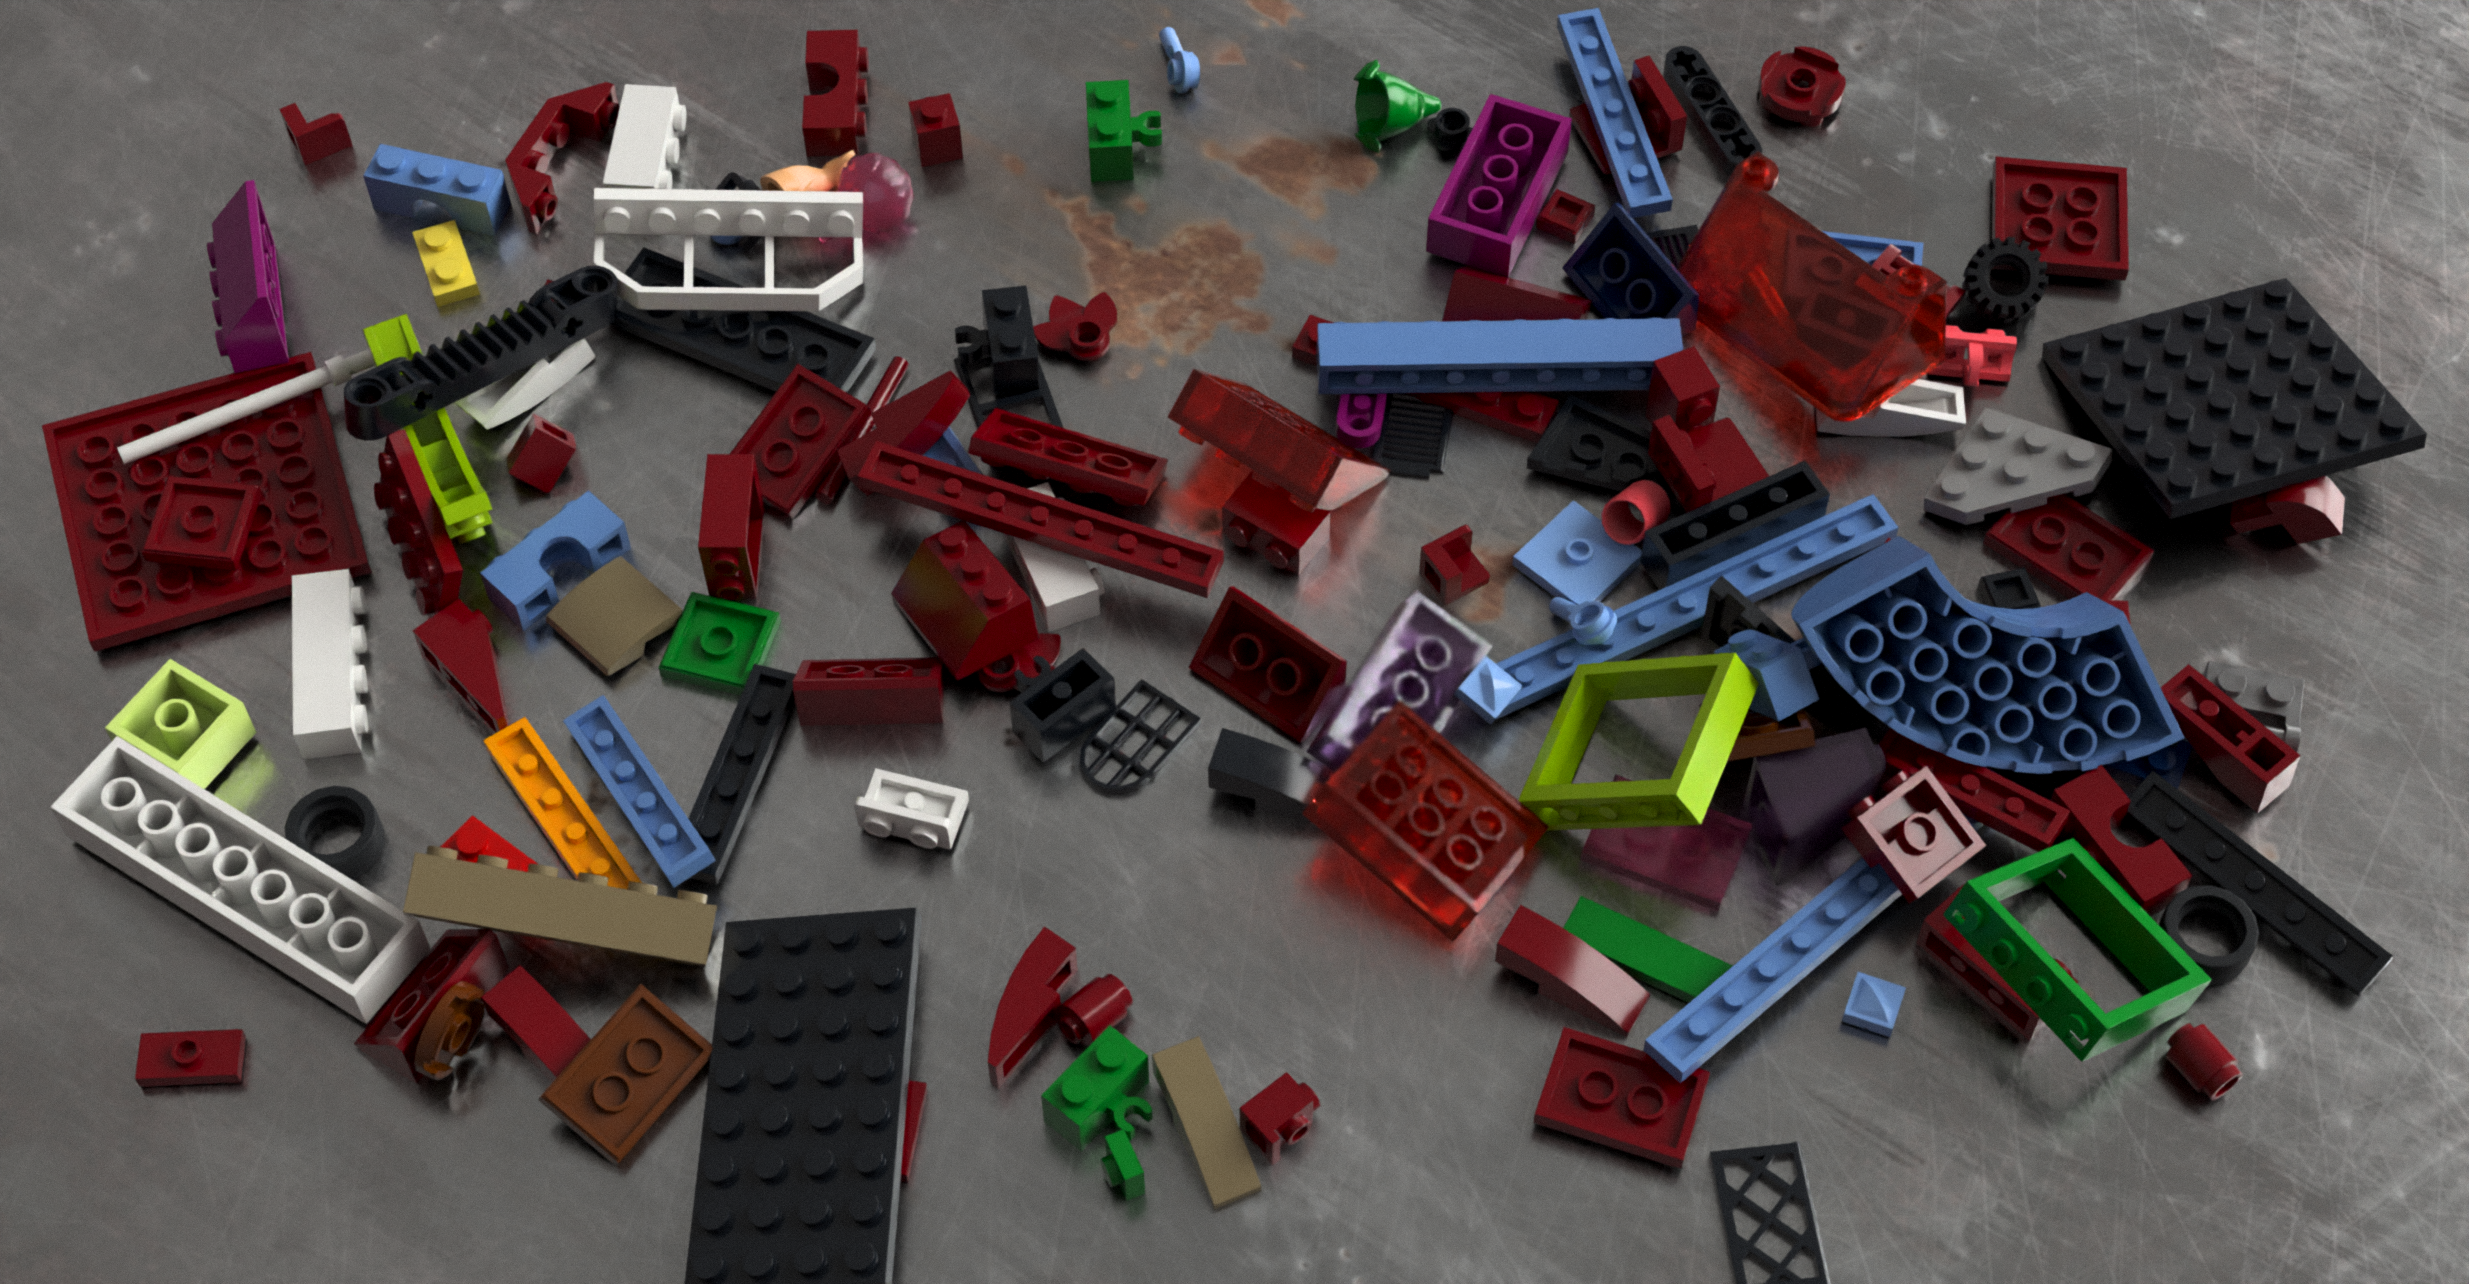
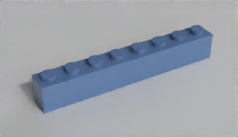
M1654 317L1649 319L1606 318L1596 320L1517 319L1513 321L1317 323L1316 360L1318 394L1649 390L1653 361L1683 350L1680 319Z

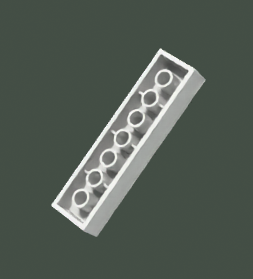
M118 736L114 738L50 807L67 837L365 1024L371 1020L430 950L421 924L417 919L404 915L403 911Z

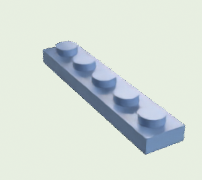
M604 695L563 720L673 887L678 886L716 861L705 842Z

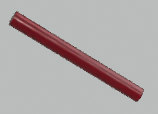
M899 356L893 357L867 403L872 412L889 403L909 367V363L904 358ZM871 415L852 441L873 431L875 423ZM840 457L826 474L815 494V497L824 504L832 503L847 476Z

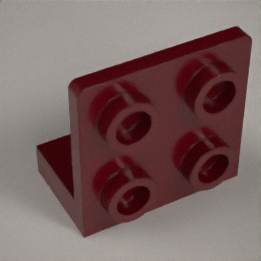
M1650 55L1634 60L1632 78L1628 81V85L1656 158L1681 151L1687 122L1685 111ZM1586 103L1572 107L1569 112V118L1572 119V123L1604 174H1611L1612 172Z
M1670 415L1653 421L1648 455L1686 513L1769 477L1733 421L1728 417L1688 433L1684 429L1679 430Z

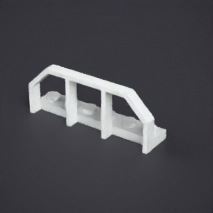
M594 188V266H601L611 270L617 277V295L637 309L820 311L863 283V192ZM605 234L685 235L684 287H644L605 262ZM694 235L765 236V288L693 287ZM774 236L853 237V264L815 289L774 288Z

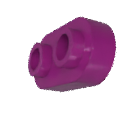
M1387 393L1341 394L1336 420V435L1343 444L1352 448H1367L1379 440Z

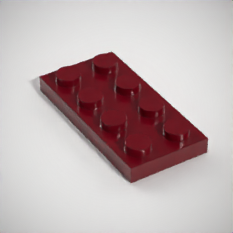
M998 408L993 410L971 436L968 454L980 457L981 461L988 465L996 467L1009 465L1024 470L1027 476L1034 479L1047 480L1052 478L1068 483L1071 489L1078 492L1092 493L1095 491L1112 496L1113 501L1125 506H1136L1138 504L1144 506L1163 479L1168 463L1166 458Z
M399 430L386 436L384 452H380L378 455L381 476L380 482L374 484V497L378 509L385 510L388 516V532L391 542L394 545L399 544L403 553L402 567L405 577L408 580L413 579L417 588L416 600L421 615H428L430 619L458 599L463 569L405 430Z

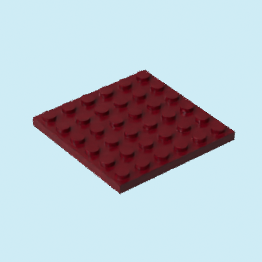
M311 352L290 357L288 363L231 373L42 425L88 640L94 652L292 596L293 575L349 569L352 578L372 573L322 387L125 465L117 447L316 370V364ZM168 476L259 486L262 495L237 571L145 561L142 549Z

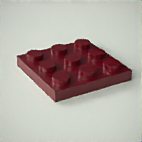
M1996 156L1993 165L1992 239L2000 237V241H2005L2007 237H2015L2014 243L2021 244L2023 240L2029 242L2028 249L2033 252L2037 248L2041 253L2039 261H2046L2048 269L2045 274L2125 281L2129 271L2127 168ZM2004 264L1992 268L2017 271L2014 267Z

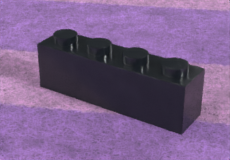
M1802 461L1645 531L1640 563L1658 589L1661 590L1825 516L1830 493L1808 463Z

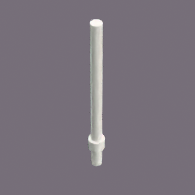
M367 349L343 358L342 355L324 361L325 366L137 439L117 447L125 465L330 383L338 386L352 379L351 375L375 366L370 351Z

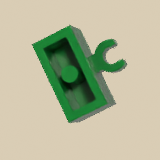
M1129 80L1086 82L1091 182L1134 180L1132 142H1140L1148 147L1162 145V129H1149L1161 127V112L1146 111L1138 117H1131Z
M1109 1025L1041 1095L1044 1122L1081 1152L1112 1120H1114L1116 1132L1124 1129L1129 1141H1131L1135 1137V1129L1130 1123L1125 1121L1126 1117L1131 1114H1137L1147 1122L1153 1119L1150 1104L1140 1097H1135L1150 1082L1148 1055Z

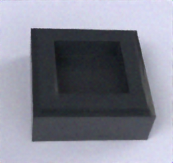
M2025 568L1980 577L1978 587L1987 606L2006 609H2033L2041 607Z

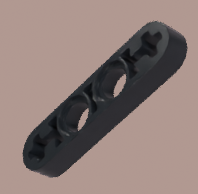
M1679 46L1671 49L1666 54L1663 73L1665 81L1722 169L1729 176L1737 179H1747L1756 175L1760 168L1762 147L1703 56L1696 49L1688 46ZM1691 68V69H1690V75L1688 74V72L1686 71V69ZM1696 92H1706L1714 99L1709 102H1699L1691 95ZM1720 121L1726 122L1733 127V130L1725 133L1718 132L1711 127V124ZM1735 150L1738 152L1740 156L1734 157Z

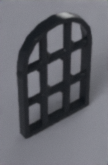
M1141 679L1121 700L1116 709L1110 712L1097 728L1090 733L1081 747L1080 767L1084 778L1095 789L1107 794L1123 795L1137 791L1156 775L1159 769L1201 724V718L1177 703L1173 698L1168 697ZM1144 690L1152 695L1153 698L1134 716L1126 711L1125 708ZM1161 701L1174 711L1155 730L1144 723L1146 721L1145 717ZM1120 715L1128 720L1126 722L1127 726L1109 744L1099 736ZM1182 715L1191 723L1173 742L1165 737L1167 734L1165 731ZM1138 727L1149 735L1146 736L1147 741L1130 758L1119 750L1121 748L1119 745ZM1158 740L1167 746L1168 749L1148 770L1140 765L1142 761L1140 759ZM1095 743L1102 748L1100 751L1101 755L1087 769L1085 764L1086 753L1091 745ZM1112 754L1123 762L1121 764L1122 768L1105 784L1096 780L1092 775ZM1131 768L1143 775L1135 782L1122 786L1117 785Z

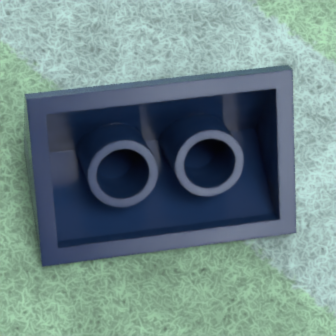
M1614 203L1562 269L1589 300H1592V304L1605 319L1679 318L1681 335L1684 337L1696 329L1699 294L1620 203Z

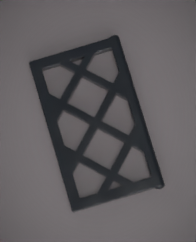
M1795 1141L1787 1144L1710 1152L1709 1158L1735 1284H1747L1743 1262L1748 1255L1773 1272L1766 1283L1758 1284H1831L1800 1142ZM1792 1157L1796 1179L1792 1185L1767 1169L1773 1159ZM1739 1162L1752 1171L1738 1191L1727 1184L1723 1164ZM1759 1177L1784 1193L1770 1213L1745 1196ZM1791 1199L1803 1207L1807 1229L1802 1235L1777 1219ZM1738 1205L1763 1221L1748 1241L1737 1234L1733 1211ZM1770 1227L1795 1244L1781 1263H1778L1755 1247ZM1802 1249L1813 1256L1817 1277L1801 1279L1788 1270V1267Z

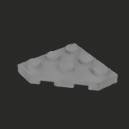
M1985 407L1924 497V511L1968 525L1984 521V514L2009 508L2011 513L2045 505L2047 504V498L2068 492H2072L2074 497L2092 493L2112 463L2113 449Z

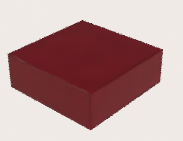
M1556 189L1538 215L1536 228L1575 245L1593 218L1595 205Z

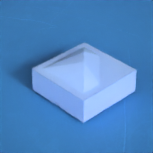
M1485 656L1456 690L1454 695L1491 725L1521 689L1522 685Z
M1857 972L1842 1021L1890 1037L1906 987Z

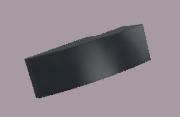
M1224 728L1221 730L1208 767L1209 788L1255 799L1256 810L1346 833L1349 832L1361 794L1359 786L1306 757L1258 738Z

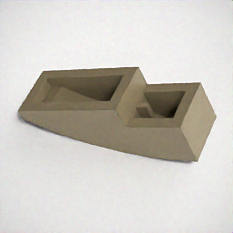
M1197 1036L1152 1054L1153 1074L1173 1114V1124L1214 1210L1261 1191V1184L1244 1138L1200 1037Z

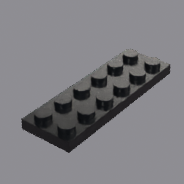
M645 247L642 248L624 273L644 287H684V263ZM694 267L693 287L746 288ZM617 295V317L610 324L774 391L779 389L795 366L799 364L841 390L848 392L876 350L875 338L807 311L637 309Z

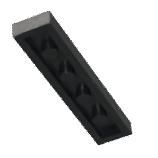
M754 664L688 818L716 861L690 878L718 885L794 704L793 680L796 674Z

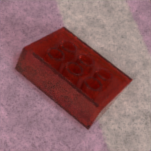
M1193 369L1168 415L1169 419L1181 425L1178 431L1180 435L1199 445H1203L1204 441L1209 442L1218 448L1214 454L1216 457L1237 468L1240 467L1241 463L1254 470L1251 477L1255 481L1272 490H1276L1278 485L1292 493L1288 499L1290 502L1310 513H1313L1316 508L1329 511L1337 509L1386 479L1391 471L1357 449L1345 445L1337 437L1247 383Z
M1399 701L1325 783L1302 812L1305 817L1452 942L1480 913L1549 828L1546 823L1402 701Z

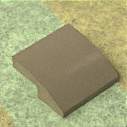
M619 556L592 573L572 589L546 615V622L605 675L609 676L644 656L645 643L677 625L682 609L622 556Z

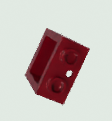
M707 454L698 550L709 596L733 602L741 599H757L765 506L754 454Z

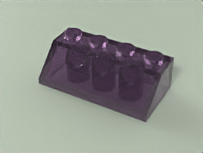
M1416 590L1394 610L1306 752L1349 781L1403 793L1458 705L1460 699L1454 693L1480 661L1488 655L1493 645Z

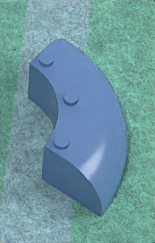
M1897 536L1826 576L1798 600L1791 613L1793 621L1811 651L1834 680L1863 708L1899 734L1929 749L1965 763L2034 774L2052 773V771L2076 769L2086 771L2097 769L2099 765L2110 764L2123 759L2130 761L2146 756L2185 738L2125 613L2088 592L2058 604L2033 609H2006L1979 604L1964 598L1949 583L1930 553Z

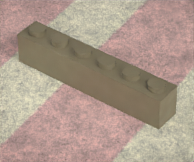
M428 846L426 854L418 852L414 854L403 913L406 916L480 929H491L492 931L699 967L706 966L717 905L706 904L708 895L678 890L677 898L657 895L658 886L633 881L628 882L627 889L607 886L608 877L581 872L578 874L577 881L557 877L558 868L539 864H529L527 872L507 868L509 860L488 855H478L477 863L457 860L458 851L437 846Z

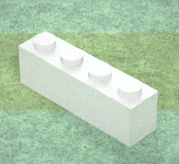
M349 569L292 576L293 737L303 760L361 753V734L368 733L369 729L365 705H360V693H367L368 691L366 670L364 665H360L359 654L367 652L365 629L363 625H359V615L366 614V599L363 587H355Z

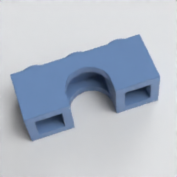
M380 144L363 175L374 210L415 218L423 200L431 201L443 207L450 214L452 220H455L457 228L496 236L511 205L502 170Z
M588 490L577 500L565 504L557 515L540 528L531 530L519 544L504 555L494 558L487 568L480 572L488 599L519 628L525 631L550 612L559 602L553 578L549 575L556 566L575 562L584 565L594 573L631 549L625 522Z

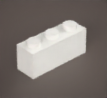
M625 84L602 183L603 188L672 189V173L670 168L671 164L678 163L680 148L677 135L678 131L685 130L687 117L685 105H679L676 87Z
M1048 482L1028 488L1029 490L1055 497ZM1002 533L1047 632L1100 615L1099 596L1105 594V589L1096 567L1089 569L1085 559Z

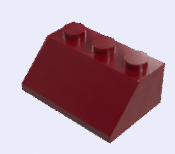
M964 520L924 539L891 592L893 601L957 681L1040 639L1030 598Z

